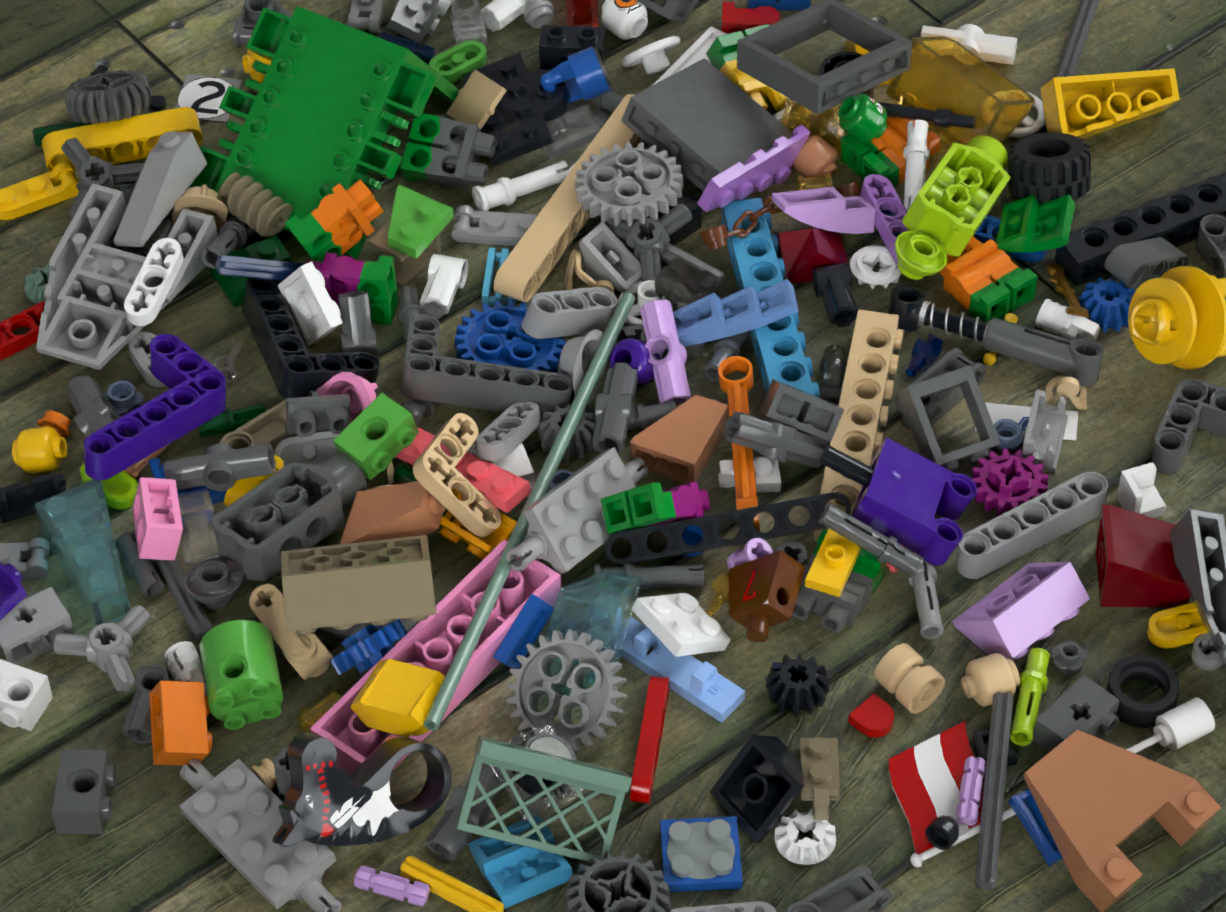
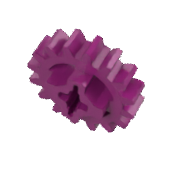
M1003 449L1001 456L991 451L989 452L988 460L980 458L978 460V467H973L971 479L977 487L975 502H985L984 511L986 512L993 508L996 509L998 517L1004 514V512H1008L1047 492L1049 476L1043 474V464L1034 465L1035 456L1031 455L1026 459L1023 458L1022 450H1017L1015 455H1010L1007 449Z

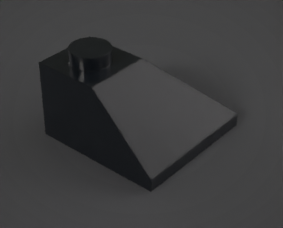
M752 734L711 789L710 793L731 816H737L738 824L756 843H761L805 786L802 764L778 737Z

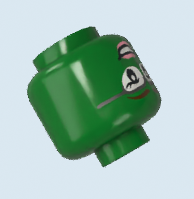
M867 94L851 95L843 101L839 108L840 127L860 142H869L874 138H879L887 128L886 109Z

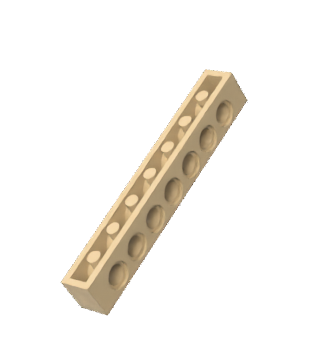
M858 309L838 405L844 409V412L830 446L869 466L874 454L883 443L884 432H879L880 426H887L889 406H884L885 400H892L894 380H889L890 375L897 374L899 355L894 354L895 349H902L904 330L898 329L899 315ZM825 467L820 495L832 492H839L845 495L851 503L852 515L862 485ZM830 500L825 505L826 507L829 503H832L837 508L846 512L845 505L839 500ZM823 529L814 531L813 542H818Z

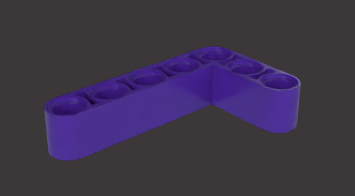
M160 334L151 339V373L167 386L169 390L85 438L83 444L85 473L87 476L95 480L109 479L225 411L226 378L223 373L174 335Z

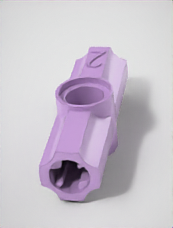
M666 299L653 300L645 303L640 308L647 340L645 347L648 348L650 353L648 361L653 364V373L660 403L674 400L675 406H678L691 398L684 366L687 352L685 347L679 343L671 302ZM669 347L667 356L662 359L664 350ZM659 353L660 360L656 358L653 354Z

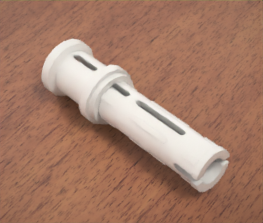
M562 160L559 163L513 179L501 177L494 184L485 187L475 186L472 188L474 204L478 211H489V209L502 204L506 206L512 205L517 197L563 182L564 174L568 171H564L563 168L568 167V165Z

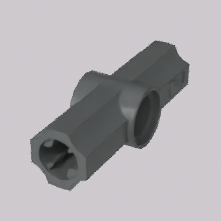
M615 363L614 367L608 369L603 393H598L596 398V427L592 441L594 450L600 453L612 447L616 449L617 453L623 451L628 426L634 424V396L638 374L637 370L631 368L628 363Z
M90 375L76 376L68 383L69 390L67 394L77 413L73 417L74 421L87 437L120 418L115 407L104 397L97 381Z
M735 411L731 417H728L724 427L725 440L755 449L756 452L782 462H786L788 459L802 465L819 468L821 465L819 462L820 456L825 447L828 446L827 440L800 431L772 418L763 420L743 412Z
M214 444L206 449L205 455L164 461L165 479L176 480L177 490L205 485L214 491H225L233 487L235 480L275 474L276 472L274 451L271 444L235 450L226 444Z
M482 764L478 780L485 791L505 780L498 767ZM505 769L509 777L513 775L511 770ZM467 783L464 787L459 785L452 791L446 803L445 814L425 840L426 848L436 858L444 862L455 861L474 834L456 829ZM477 786L473 799L481 794ZM506 787L489 796L494 807ZM485 799L470 808L467 819L468 823L481 826L491 820L493 813Z

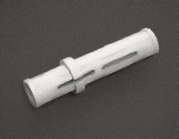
M912 120L907 124V146L903 150V157L906 160L904 208L906 211L909 210L918 192L925 184L926 161L929 159L930 150L927 149L929 125L923 120H915V127H913L914 122Z

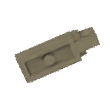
M800 738V761L805 783L801 790V800L813 801V820H829V801H839L838 738Z

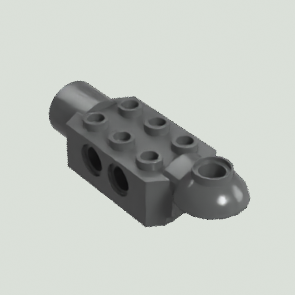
M343 452L334 453L319 465L297 462L287 464L211 518L220 556L203 560L193 565L186 572L183 580L185 590L194 600L201 602L205 607L221 609L232 602L240 586L247 580L267 581L281 571V551L312 548L345 524L343 508L355 500L357 491L367 489L366 479L360 467L351 457Z

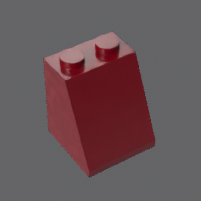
M1102 505L1095 545L1100 607H1177L1189 604L1190 594L1174 561L1170 531L1176 526L1175 524L1112 505Z

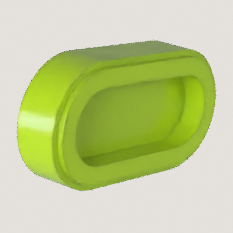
M85 463L82 464L80 475L82 483L87 489L114 509H127L133 506L138 482L134 477L123 470L109 479L95 480L87 476L85 473Z

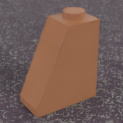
M699 395L693 396L634 436L630 441V459L633 457L641 458L645 464L640 466V469L647 466L649 472L684 484L698 482L725 434L724 427L728 419V405Z
M418 481L357 491L340 545L428 535L438 530L446 508Z

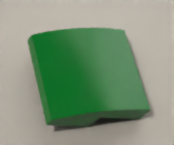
M1070 194L1042 204L1038 203L1034 195L1005 204L996 240L998 244L997 249L1006 252L1022 253L1046 251L1068 245L1075 203Z

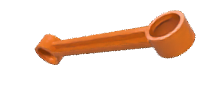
M741 356L728 357L720 363L718 376L720 388L727 394L729 417L735 411L750 415L748 392L754 385L752 364L748 359ZM732 372L747 374L740 380L725 378L726 375ZM731 443L736 509L757 507L753 449ZM758 514L753 520L754 528L760 532V521Z

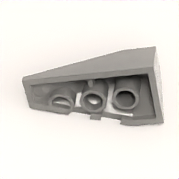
M166 132L149 152L136 179L113 240L115 246L143 247L174 207L176 200L182 197L207 165L192 132Z

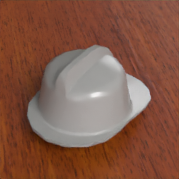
M594 329L589 331L586 336L568 340L563 346L557 366L558 373L566 375L573 380L575 394H577L604 336L602 331ZM608 360L604 366V369L598 379V382L593 390V393L587 405H589L595 397L599 382L606 370Z

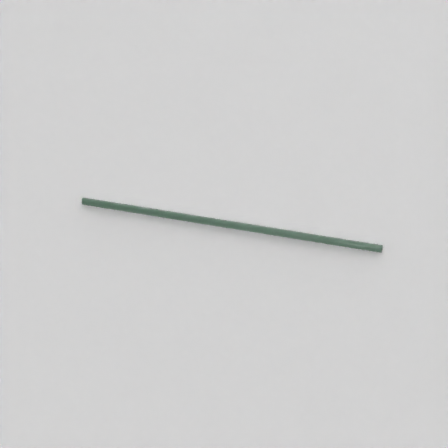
M623 293L522 512L547 493L635 301L633 294ZM522 512L424 721V726L431 731L438 729L512 569L510 564L517 558L516 556L507 562L506 555L511 549L521 544L527 534L529 523Z

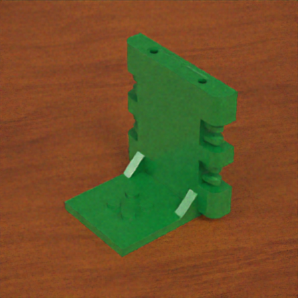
M296 6L292 17L264 7L246 48L272 62L268 65L255 60L252 65L255 71L266 74L262 84L253 79H246L244 83L245 87L258 92L256 96L228 86L219 108L245 121L244 125L231 120L227 121L225 127L236 134L240 133L235 144L227 139H219L217 146L230 151L229 157L206 147H201L200 150L207 165L189 188L201 187L203 184H206L209 189L218 193L222 184L231 174L238 172L241 178L245 175H250L254 179L253 183H261L263 190L269 189L272 191L273 197L279 196L283 200V204L289 203L292 206L290 218L296 215L301 221L319 207L321 200L325 196L334 194L332 188L339 183L347 190L361 179L367 187L380 190L383 183L367 176L369 172L388 180H393L403 157L394 151L381 147V144L384 143L399 148L401 141L393 135H387V130L390 124L399 129H407L410 123L403 118L395 116V112L398 111L420 119L430 94L454 102L458 96L459 89L407 48L299 6ZM285 225L282 230H285V231L291 233V231H290V230L288 229V227ZM365 233L360 241L343 255L357 260L367 239Z

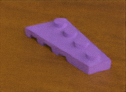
M801 124L793 130V135L790 139L783 135L774 141V147L766 153L760 149L753 153L744 164L738 162L713 177L697 204L705 212H708L717 207L724 208L730 202L737 199L743 200L754 192H763L769 186L776 183L778 185L782 184L792 172L790 167L811 132Z

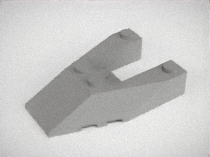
M92 183L49 260V279L44 293L46 298L44 312L41 313L36 346L37 352L100 370L144 327L136 326L129 322L124 309V301L146 257L112 248L113 240L126 209V202L122 191ZM185 208L182 209L167 238H172L179 242L184 261L160 311L206 267L202 261V253L218 237L214 216ZM161 256L162 261L164 262L166 256ZM157 276L151 277L145 282V285L156 287L162 283L163 279ZM144 302L142 308H147L145 302Z

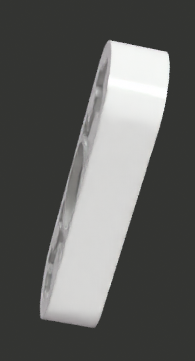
M163 238L152 245L124 301L127 318L133 325L145 326L152 323L165 301L184 261L181 246L175 239ZM161 256H166L164 262L162 261ZM157 276L163 279L162 283L156 287L145 285V282L151 277ZM144 302L146 303L147 308H142Z

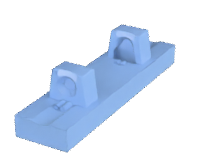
M631 616L607 638V648L650 676L670 678V689L721 723L745 700V690L720 675L716 667L707 661L702 663L691 655L675 657L647 626ZM651 647H654L655 649L649 655H647V651Z

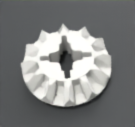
M872 245L863 247L855 252L850 260L851 277L857 278L859 285L868 283L872 289L876 285H881L886 289L889 283H898L899 277L902 275L885 246ZM877 262H880L881 268L879 272L872 271Z
M812 808L808 812L802 813L795 809L792 815L788 817L782 816L780 824L775 828V844L780 854L793 863L802 865L816 864L825 860L833 852L836 845L835 826L831 825L828 820H813ZM799 830L804 833L813 830L812 840L805 837L798 841Z

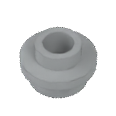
M536 0L528 5L523 17L533 28H541L542 25H548L554 19V7L549 1Z

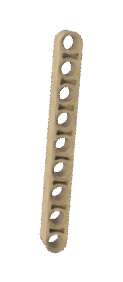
M629 93L623 98L503 262L495 276L493 287L495 292L524 303L532 299L590 218V210H582V203L577 202L575 191L576 171L582 170V161L590 162V154L601 156L600 148H605L609 152L612 151L613 144H617L621 149L625 148L627 142L631 143L632 148H636L641 142H644L643 139L621 121L630 98L634 96L633 94Z

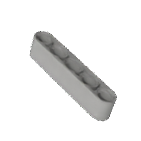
M1097 472L1082 473L965 533L963 539L958 544L956 563L958 572L969 579L981 578L1099 517L1101 507L1106 502L1108 489L1106 478Z

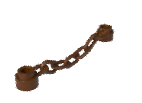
M858 181L835 188L843 197L859 196L861 191ZM772 196L766 198L763 208L756 212L751 210L745 211L734 223L733 231L728 232L724 224L700 232L703 245H707L710 251L728 245L726 239L728 237L736 235L739 238H745L757 225L758 217L767 212L776 214L782 212L779 207L773 209L775 205L773 203L769 204L772 201ZM746 217L749 221L753 220L745 231L743 228L738 229V226Z

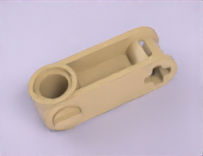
M271 584L257 587L250 596L249 605L262 624L272 632V637L283 650L282 653L304 680L308 677H318L328 669L330 660L333 658L331 652L315 632L308 634H299L295 631L287 632L282 593Z

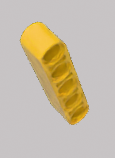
M180 107L133 116L119 121L54 131L44 136L42 139V149L48 171H52L61 162H67L75 172L76 167L61 149L68 139L77 138L92 157L98 156L105 162L111 161V164L114 165L147 158L149 152L158 143L159 138L166 132H192L198 146L203 141V134L196 111L189 107Z

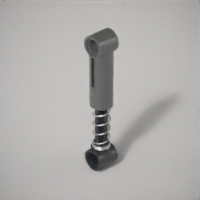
M899 285L891 291L888 314L899 315L898 329H902L904 332H911L919 327L924 328L929 325L933 331L939 328L945 330L947 335L955 333L959 334L963 340L972 338L975 339L976 344L983 342L984 350L1063 373L1065 377H1073L1079 381L1080 386H1091L1098 381L1104 348L1095 340L1079 338L1071 341L995 317L987 323L979 320L978 316L974 319L964 316V312L961 314L951 312L949 307L946 310L934 307V303L931 304L930 301L928 302L925 299L924 292L921 289L911 285Z

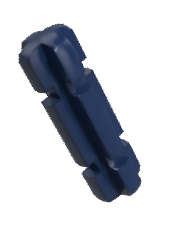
M385 32L380 33L378 37L409 49L428 65L430 60L436 56V49L425 44L420 47L418 42L396 36L394 39V35Z

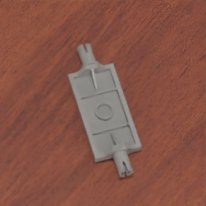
M612 447L600 453L525 509L522 513L529 523V527L523 542L514 549H511L506 555L507 562L518 556V559L511 563L510 567L516 571H523L534 560L543 559L550 562L554 571L559 574L573 568L605 543L611 535L615 534L607 533L601 498L636 488L635 483L644 478L648 473L647 466L637 471L645 462L641 458L633 457L624 465L616 449Z
M239 758L216 777L198 759H191L189 761L194 767L193 771L187 764L182 767L180 777L197 791L179 806L182 814L276 910L289 900H299L300 902L305 901L315 912H328V910L340 912L342 904L322 886L321 879L324 871L337 861L334 853L326 845L315 844L305 840L290 847H282L280 844L274 843L272 841L273 837L283 824L278 807L283 802Z

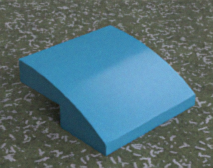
M538 814L532 816L536 824L542 821ZM528 818L506 828L509 833L519 835L532 827ZM547 826L541 828L540 831L546 842L555 844L554 836ZM536 832L528 836L529 838L540 840ZM486 836L468 843L482 875L497 900L504 904V909L564 884L573 875L572 868L563 855Z

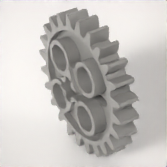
M627 142L625 148L621 149L617 144H613V150L610 152L605 148H600L601 156L590 154V162L582 161V170L576 171L575 191L577 202L582 203V210H590V217L592 218L601 214L602 223L612 218L614 219L615 226L621 220H626L627 225L631 226L635 219H638L641 224H645V217L648 216L658 220L659 211L668 214L669 205L677 206V198L682 197V188H684L681 165H676V158H668L667 150L657 153L656 145L651 146L648 150L644 149L643 142L636 148H632L630 142Z
M568 629L564 638L562 632L554 630L552 641L548 637L540 635V647L538 648L528 643L526 645L530 653L528 658L520 655L516 657L522 664L521 669H510L509 671L517 677V681L506 684L507 688L515 691V696L510 697L506 701L518 707L510 716L514 719H523L518 730L521 732L532 730L530 737L543 732L556 734L565 739L573 748V751L576 752L580 751L581 741L586 746L593 747L594 740L592 735L605 739L607 736L603 726L616 727L617 724L611 718L613 712L623 713L624 711L616 705V700L627 698V694L617 691V686L627 681L625 678L615 676V673L623 666L618 662L609 663L615 652L609 649L601 652L604 642L595 639L591 643L590 634L583 632L578 638L577 631ZM556 658H560L562 669L559 674L552 676L550 666ZM578 659L579 664L575 667L574 661ZM593 670L596 676L593 686L586 689L583 683L584 676L588 671ZM563 686L571 689L569 696L561 693ZM547 693L549 705L544 711L540 712L537 705L538 699L541 695ZM580 705L583 711L582 718L577 724H573L571 712L576 706ZM558 714L559 720L555 723L554 717Z

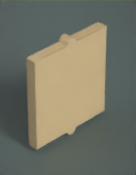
M474 70L464 87L458 91V96L446 114L456 121L466 124H477L481 130L490 115L494 114V109L507 90L482 73Z

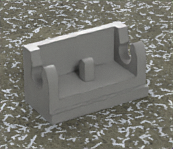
M1036 389L1023 443L1022 457L1026 459L1033 455L1035 456L1034 465L1043 464L1044 471L1056 473L1068 415H1065L1066 400L1060 396L1056 406L1046 403V391Z

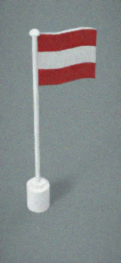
M1195 697L1157 716L1155 720L1156 726L1153 729L1154 736L1126 750L1137 753L1159 742L1163 747L1167 746L1175 751L1214 731L1215 722L1213 715L1205 702ZM966 721L889 758L891 785L911 831L915 853L911 855L910 862L914 867H922L923 861L945 851L934 847L926 838L925 830L935 818L942 815L957 819L956 811L957 805L960 802L959 794L962 776L965 772V760L970 756L975 757L969 745ZM984 783L980 807L978 808L977 823L973 826L967 824L960 825L958 823L959 836L953 846L980 833ZM1013 808L1003 812L1002 821L1016 814Z

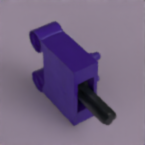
M887 437L871 459L869 466L832 446H826L819 459L821 464L862 485L851 516L886 537L891 535L897 538V543L920 554L925 561L932 565L941 566L946 563L963 539L962 529L953 520L960 518L977 494L976 484L971 478L961 473H953ZM937 512L943 518L935 519V513Z

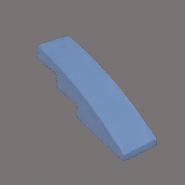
M785 279L758 293L751 286L723 299L712 293L674 311L673 315L679 343L683 346H690L747 332L799 312L794 287L788 279Z

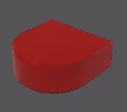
M874 693L849 714L848 723L868 737H882L887 735L893 728L894 711L888 703Z

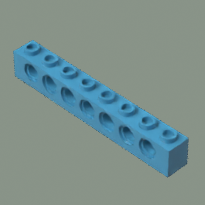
M761 198L732 201L724 208H721V225L725 224L728 232L733 231L734 223L745 211L751 210L756 212L763 208ZM768 212L758 217L757 225L745 238H739L736 235L726 238L728 242L726 246L738 291L751 286L758 293L783 281V278H785L783 258H777L776 255L779 252L777 236L770 233V230H772L771 214ZM746 217L738 226V229L743 228L745 231L753 220L749 221ZM798 312L751 330V341L765 394H767L774 379L820 398L818 383H812L810 378L813 377L810 356L805 357L803 353L806 351L803 331H797L799 326Z

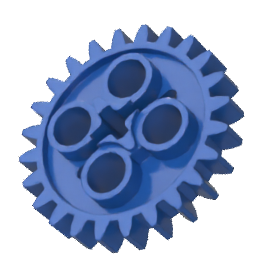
M495 300L494 308H490L483 303L481 312L471 309L470 317H462V325H457L454 349H456V358L557 373L561 351L566 340H563L564 336L545 339L531 337L526 334L521 326L527 311V304L522 302L519 307H516L513 301L509 300L507 306H502L498 300Z

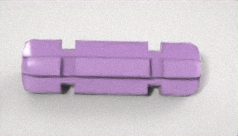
M970 756L965 760V772L962 776L959 794L960 802L957 805L956 820L960 825L967 824L973 826L977 823L978 808L980 807L984 783L982 781L986 771V762L981 757L975 758Z
M360 866L355 874L354 886L365 891H369L372 888L374 889L373 893L399 901H404L406 898L408 903L420 907L425 905L430 893V887L427 884L417 881L414 884H410V879L383 871L376 874V869L366 866Z

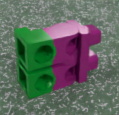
M326 253L323 263L312 262L315 269L319 270L323 275L325 288L331 300L336 302L339 309L338 294L358 290L367 291L370 301L371 323L392 325L399 303L393 256L380 255L378 262L358 261L349 256L337 257V254Z
M660 482L650 483L601 498L608 534L703 517L704 512L710 510L708 493L706 489L699 490L697 482H689L663 491Z

